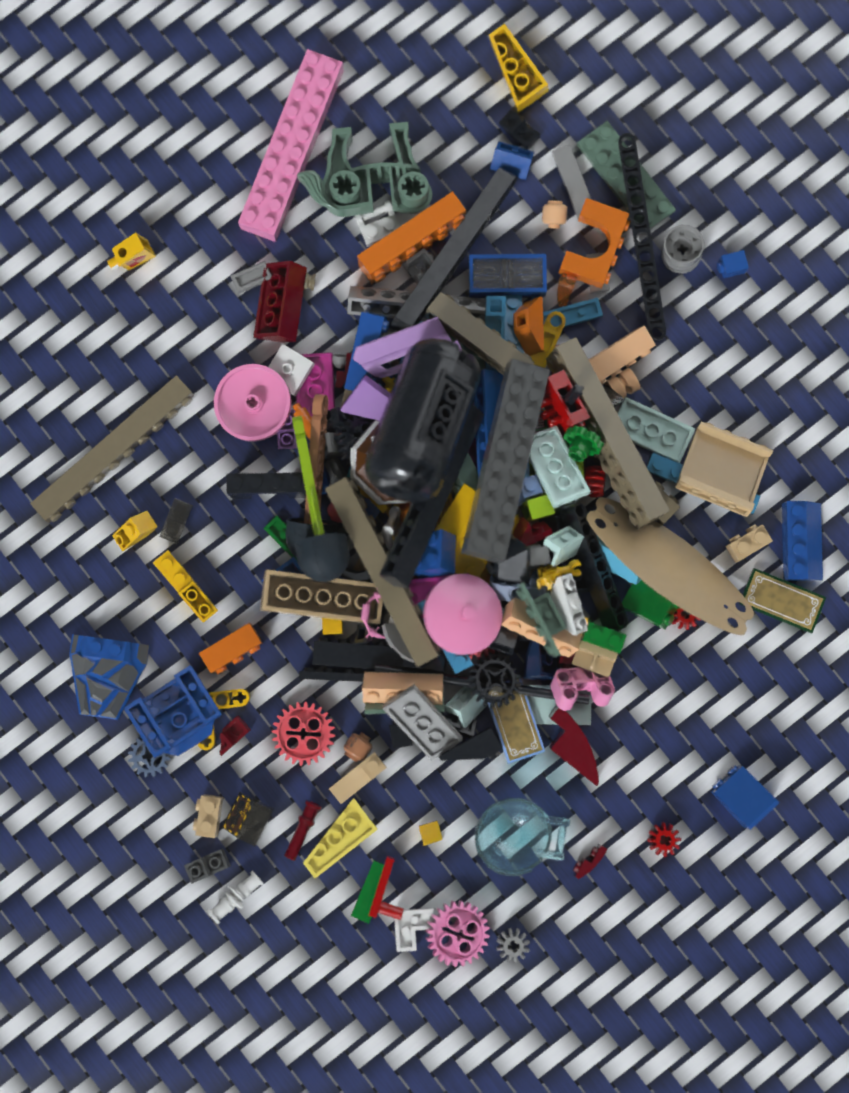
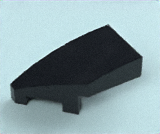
M457 715L447 719L461 735L469 738L474 736L477 718L466 728L461 727V722Z

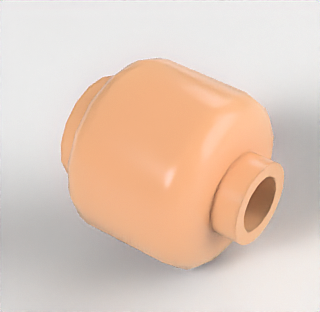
M548 201V204L543 205L542 222L548 224V228H560V225L567 222V206L563 204V201Z

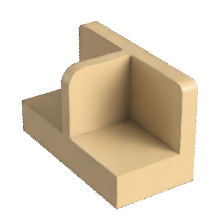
M581 640L579 650L576 651L572 664L609 677L618 653Z

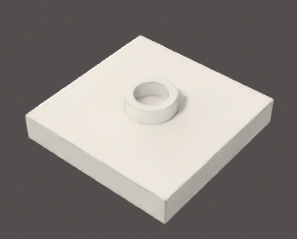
M282 344L269 368L273 369L283 378L290 394L296 397L315 363Z

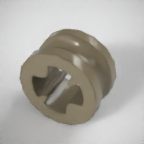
M306 272L304 290L310 288L311 291L314 290L316 274L309 275Z

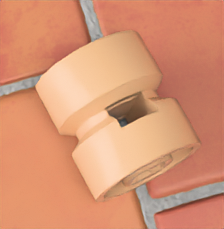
M630 368L624 369L618 374V377H610L605 382L606 389L615 402L626 398L627 393L633 394L640 390L639 381Z

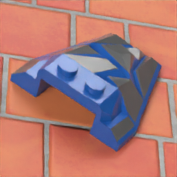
M72 634L69 655L79 715L119 720L124 707H126L130 699L131 692L136 687L138 679L147 665L150 645Z

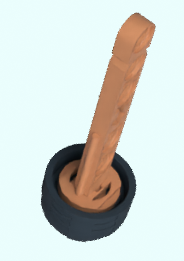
M316 394L313 399L309 448L320 511L329 401L328 396L324 394ZM307 495L304 518H288L286 520V543L296 558L295 544L300 540L314 536ZM322 519L324 534L336 533L337 522Z

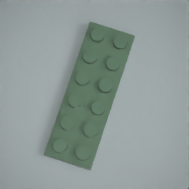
M606 121L577 142V146L629 213L618 145L620 136L611 124ZM623 142L622 146L628 148L627 145ZM628 159L625 161V165L628 167L634 166L635 161ZM640 164L651 230L673 214L676 209ZM636 178L628 180V183L632 186L639 182ZM638 196L631 199V202L635 205L642 201ZM637 215L634 218V221L638 224L645 220L641 215Z

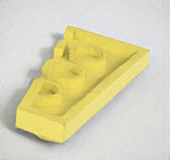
M355 798L352 799L303 862L314 878H317L378 830Z

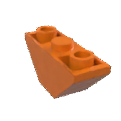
M540 296L526 301L513 314L514 333L523 350L529 356L544 351L543 297Z

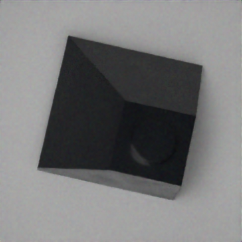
M511 534L505 561L495 563L487 560V572L498 581L519 584L524 582V584H528L531 549Z

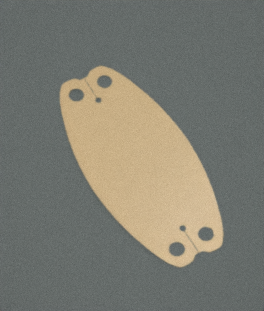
M598 498L596 501L597 509L587 514V521L605 545L635 575L660 595L695 617L736 635H744L746 633L747 627L745 623L753 618L754 611L740 591L715 565L688 542L660 523L653 521L637 529L630 522L629 514L621 503L608 498ZM606 504L614 507V514H610L605 510ZM595 520H603L606 524V527L603 529L599 528L596 525ZM736 602L742 603L746 607V611L740 612L736 608ZM728 618H734L738 623V627H731L727 621Z

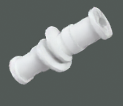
M251 871V875L243 882H240L235 889L229 886L230 893L226 892V897H223L214 908L207 910L208 914L217 924L221 923L220 920L232 912L236 906L242 909L243 904L241 901L249 897L258 886L264 885L254 871Z

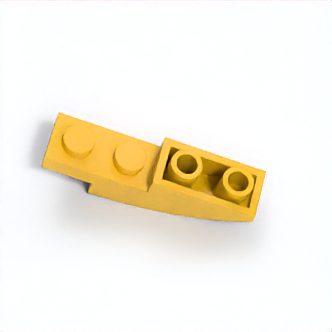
M169 550L153 561L157 569L203 623L218 611Z

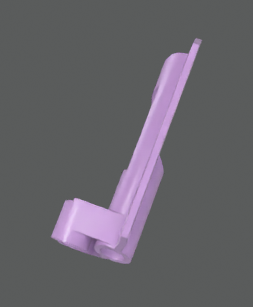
M435 317L357 346L353 360L370 374L384 378L399 373L402 364L388 369L381 365L405 356L409 348L418 341L429 338L452 340L439 318ZM454 341L455 343H457V344L459 345V351H461L462 348H461L459 342H458V341Z

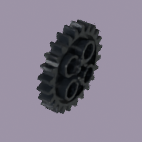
M353 415L344 421V425L340 427L342 432L337 436L342 440L338 441L337 444L342 445V448L338 451L344 452L345 455L342 456V459H348L347 466L351 465L350 449L363 435L362 429L365 432L375 419Z

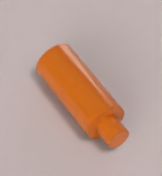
M297 403L293 405L295 410L293 415L295 417L302 416L305 434L310 441L312 417L306 407L302 408Z

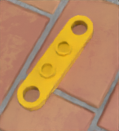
M553 311L546 317L543 324L544 351L530 356L536 366L545 368L547 365L546 358L556 346L566 323L565 316L561 312ZM555 315L561 318V323L557 327L552 326L550 322L551 318Z

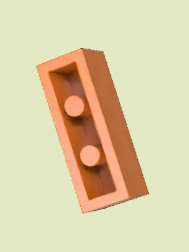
M248 623L201 651L199 655L211 674L216 672L218 675L227 670L226 666L233 662L235 665L244 659L243 655L248 652L253 654L260 650V645L263 642L253 625Z

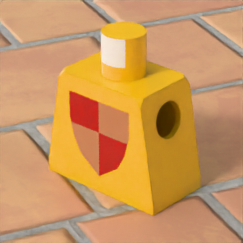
M134 233L112 248L115 256L107 260L113 271L120 266L131 270L156 257L148 240Z

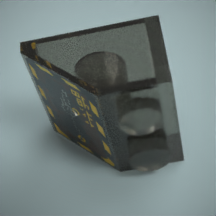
M239 792L222 828L238 839L256 846L275 809Z

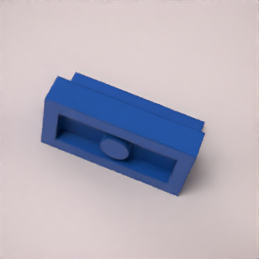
M498 141L490 169L497 171L502 167L517 175L518 178L526 180L535 152Z

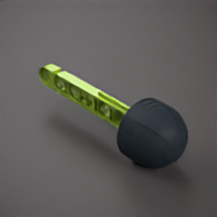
M302 416L292 417L314 532L313 537L300 540L295 544L299 567L307 577L318 582H328L341 576L348 566L350 554L347 537L342 533L324 534Z

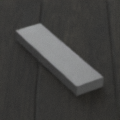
M569 144L553 150L552 155L577 219H579L585 199H591Z

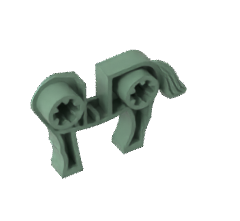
M408 122L389 123L397 163H373L351 168L347 160V153L353 141L351 127L332 129V144L327 156V169L324 179L322 180L320 175L314 170L301 171L297 174L298 180L305 186L310 196L318 204L326 207L330 213L338 217L374 213L371 184L390 182L392 210L396 212L417 214L425 210L432 200V189L428 184L427 178L421 174V169L416 164L412 155V147L408 141Z

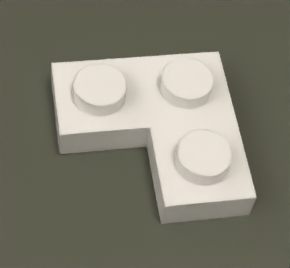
M434 908L404 910L401 920L395 919L397 952L417 951L415 930L431 929L432 926L427 922L434 921V918L431 916V914H434Z

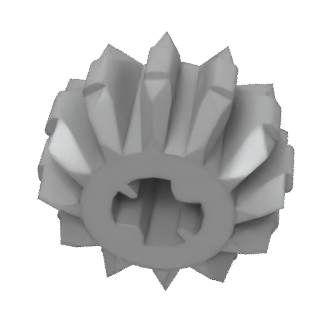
M508 928L509 935L502 931L501 935L504 939L497 938V942L502 945H498L496 948L497 951H502L500 953L501 958L507 955L506 960L510 962L511 958L514 957V961L517 963V956L520 955L522 959H525V955L522 952L527 953L530 951L529 948L525 947L530 944V941L524 940L527 936L526 933H522L519 936L520 929L517 928L515 934H513L512 929ZM511 941H515V944H518L514 950L508 947V944L511 945Z

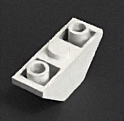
M572 573L557 577L550 596L567 627L566 630L572 635L588 631Z

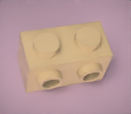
M756 524L746 529L747 534L742 537L738 534L729 539L730 544L725 547L735 563L773 541L763 524L759 527Z
M204 794L201 795V799H197L196 810L199 812L198 819L195 818L193 823V830L196 831L195 836L216 838L218 836L223 797Z

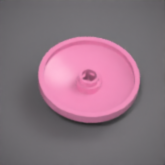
M246 364L231 370L220 381L214 395V411L220 425L232 436L244 441H261L272 437L285 425L291 411V394L286 382L273 369L260 364Z
M469 574L449 576L439 581L431 589L424 604V623L430 637L439 647L450 653L467 655L479 652L488 647L500 631L502 624L500 600L493 588L479 577Z

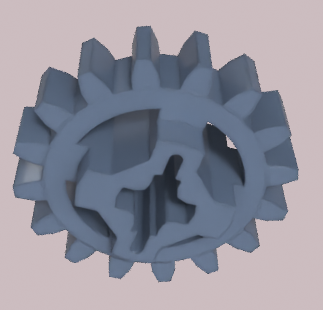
M137 738L138 744H131L130 746L134 750L128 752L129 755H132L128 762L134 763L131 769L138 768L137 774L140 775L144 772V777H148L149 773H151L152 777H155L156 771L162 774V767H169L166 761L171 760V757L164 753L156 758L152 757L151 760L150 758L146 759V755L150 751H148L149 749L144 741ZM142 746V752L140 755H137L139 748ZM162 756L161 763L157 766V760ZM139 762L145 763L147 768L141 766Z

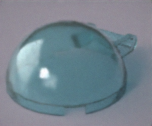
M513 797L499 800L490 805L477 822L475 829L477 853L486 863V866L498 874L520 876L532 872V869L540 864L543 858L564 859L565 853H563L570 820L548 816L540 806L527 799ZM551 825L559 826L555 851L548 850L552 840Z

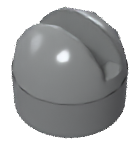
M333 354V365L339 369L344 368L347 355Z

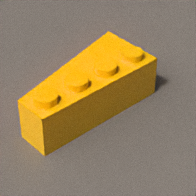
M503 24L489 34V38L519 113L547 93L549 87L510 30Z

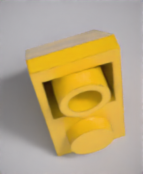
M145 511L128 519L112 536L123 552L149 536L158 526L149 512Z

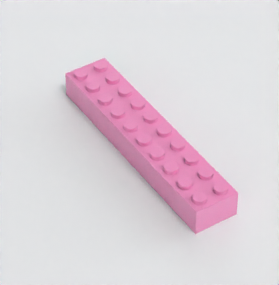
M307 49L238 221L242 230L274 242L277 241L300 183L297 174L306 168L344 72L343 62Z

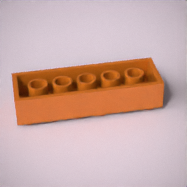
M452 191L357 255L360 269L371 284L381 282L385 279L386 274L399 270L401 264L424 248L427 251L433 246L432 243L438 239L439 241L445 239L449 235L448 232L453 229L456 230L466 216V209Z

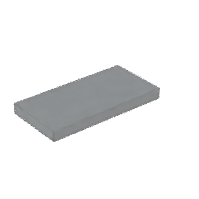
M415 684L383 704V710L430 760L435 759L463 741L462 735Z

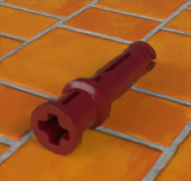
M309 800L305 801L306 806L302 815L298 817V826L284 854L286 858L296 861L310 827L315 824L314 819L318 811L322 809V806Z

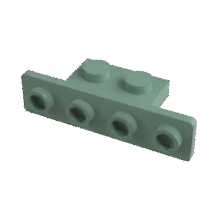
M524 582L517 585V595L521 601H525L528 616L530 619L533 618L537 624L535 629L540 637L543 636L546 642L544 646L549 655L552 654L553 657L561 655L552 635L567 627L551 596L547 592L532 600Z

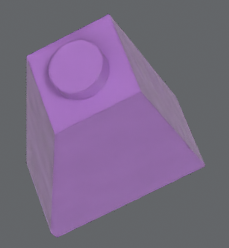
M364 375L340 410L344 413L380 421L391 393L367 375Z

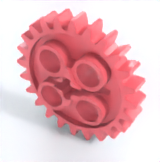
M297 702L295 709L292 705H289L290 711L288 712L283 709L284 716L277 715L280 722L273 723L278 727L277 730H272V733L277 734V737L273 738L272 741H278L274 748L281 747L282 750L279 755L285 753L286 761L291 757L292 764L299 760L300 766H302L304 760H306L307 764L311 765V759L317 763L318 756L325 758L323 751H331L327 746L334 745L330 738L336 737V735L330 733V731L335 729V727L329 726L333 719H326L328 712L322 714V707L315 710V703L308 707V703L305 702L304 706L301 707L300 703ZM293 717L298 718L300 721L297 729L290 726L289 722ZM317 719L320 725L317 730H312L309 727L310 720ZM305 728L306 732L321 733V736H305V739H302L301 735H289L286 732H299ZM291 737H295L298 740L296 748H291L288 745V740ZM309 739L317 740L318 747L315 750L308 747Z

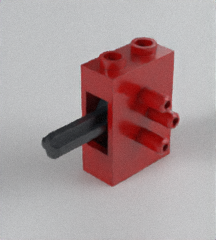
M564 370L548 377L541 409L544 407L546 411L541 413V418L543 420L551 418L547 422L548 426L552 428L557 425L563 437L568 427H585V423L590 419L579 398L583 394V386L580 387L578 384L573 386Z

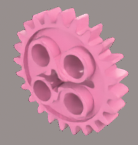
M459 900L458 905H456L454 901H451V907L444 903V910L442 911L437 908L439 914H431L434 921L427 922L432 926L431 929H426V932L431 934V936L426 937V940L432 942L428 945V948L430 950L434 949L432 954L438 956L440 962L445 959L446 965H449L452 961L454 967L457 966L458 962L460 965L465 966V960L472 964L473 956L479 959L478 951L484 953V950L481 948L482 945L488 946V943L484 941V938L490 937V935L485 933L490 927L484 925L488 920L481 918L484 913L481 911L477 912L478 907L475 905L471 908V903L469 902L464 905L463 901ZM456 916V922L453 925H449V919ZM474 923L473 930L467 932L468 924ZM442 927H447L456 932L460 931L464 935L471 936L474 939L469 940L460 935L455 936L453 933L449 931L442 930ZM449 935V941L446 944H442V938ZM467 942V947L460 951L461 943Z

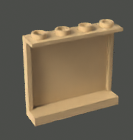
M701 421L693 436L675 488L748 517L753 511L755 505L753 502L773 450L768 449L765 445L753 443L748 438L736 436L728 430L716 428L711 423Z

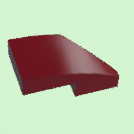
M347 353L345 372L337 371L336 388H342L346 382L352 353Z
M239 715L222 729V733H220L221 750H219V754L221 756L251 731Z

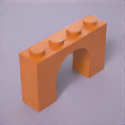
M586 198L578 221L600 229L608 240V250L596 258H587L566 251L559 274L601 289L604 283L608 284L611 273L608 272L610 266L614 267L618 257L614 254L617 248L621 249L624 241L621 235L623 231L627 232L630 220H627L629 213Z

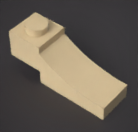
M374 752L330 787L329 790L339 803L342 804L385 770L387 766Z

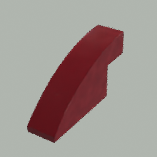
M556 706L550 713L549 718L559 725L562 731L549 745L550 749L597 786L599 784L597 764L586 736L571 715Z

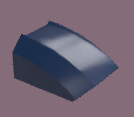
M530 640L524 661L523 679L552 681L556 671L559 669L558 656L553 657L552 654L549 655L542 644Z

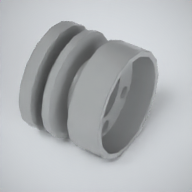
M691 225L673 227L664 238L661 254L663 264L669 270L682 274L696 268L704 250L702 234Z

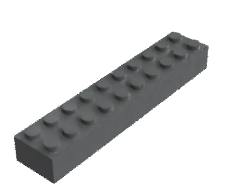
M513 358L506 364L461 553L495 563L505 561L549 369Z

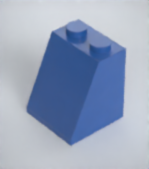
M734 765L727 771L728 776L723 780L719 779L713 784L712 787L714 789L710 792L742 827L751 830L780 802L743 766Z

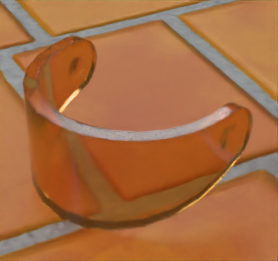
M565 272L561 274L557 288V303L560 307L567 306L577 280L576 276Z

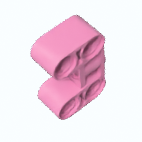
M580 667L558 669L550 684L557 706L564 711L572 709L578 697V691L587 690V692H590L594 703L601 707L609 704L615 692L610 676L605 677Z

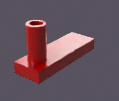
M387 856L369 912L371 917L376 918L379 913L401 920L404 908L382 902L395 860L393 857Z

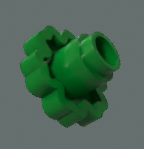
M579 426L568 427L563 437L569 446V457L578 462H582L588 455L600 454L604 445L600 441L601 437L595 432L587 431L586 428Z

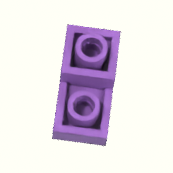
M295 410L290 411L285 425L277 432L278 449L298 448L292 417H295L293 415Z

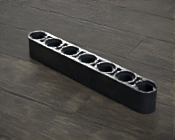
M578 502L563 506L560 510V515L564 527L570 526L584 536L575 556L581 563L580 569L602 626L612 630L626 628L628 624L627 615L596 533L587 521L586 516L588 512L585 505Z

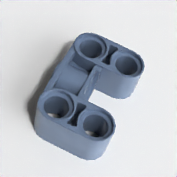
M538 569L532 572L529 583L525 584L532 600L547 592L549 593L548 586H542L541 589H537ZM492 575L490 576V586L496 592L500 601L510 602L514 597L520 599L516 592L519 583L498 581Z

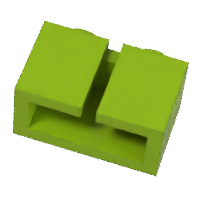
M547 495L527 500L520 506L523 517L528 522L547 518L553 515L556 509L553 508Z

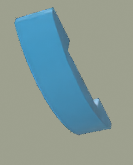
M486 296L485 324L491 330L498 331L505 340L506 296ZM485 362V369L497 371L495 368H493L491 365Z

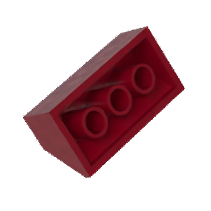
M293 261L266 263V269L263 270L262 278L264 277V280L261 283L253 338L282 343L296 342L307 267ZM269 268L272 276L270 280L266 281L265 278L268 276L266 271Z

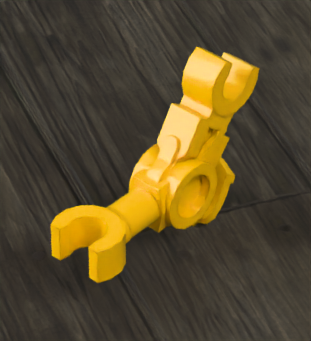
M575 559L563 567H553L552 565L540 566L538 569L537 589H541L542 586H548V590H551L553 588L552 584H555L557 577L564 574L572 573L573 576H580L581 571L579 569L574 570V568L580 566L581 563Z

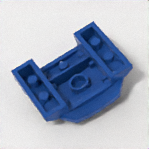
M191 665L175 674V679L144 699L140 697L124 707L125 712L154 758L164 753L180 756L212 735L214 721L222 715Z

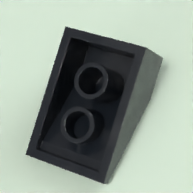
M489 727L439 755V759L467 760L486 759L489 757L492 760L501 755L499 751L502 750V747L493 730Z

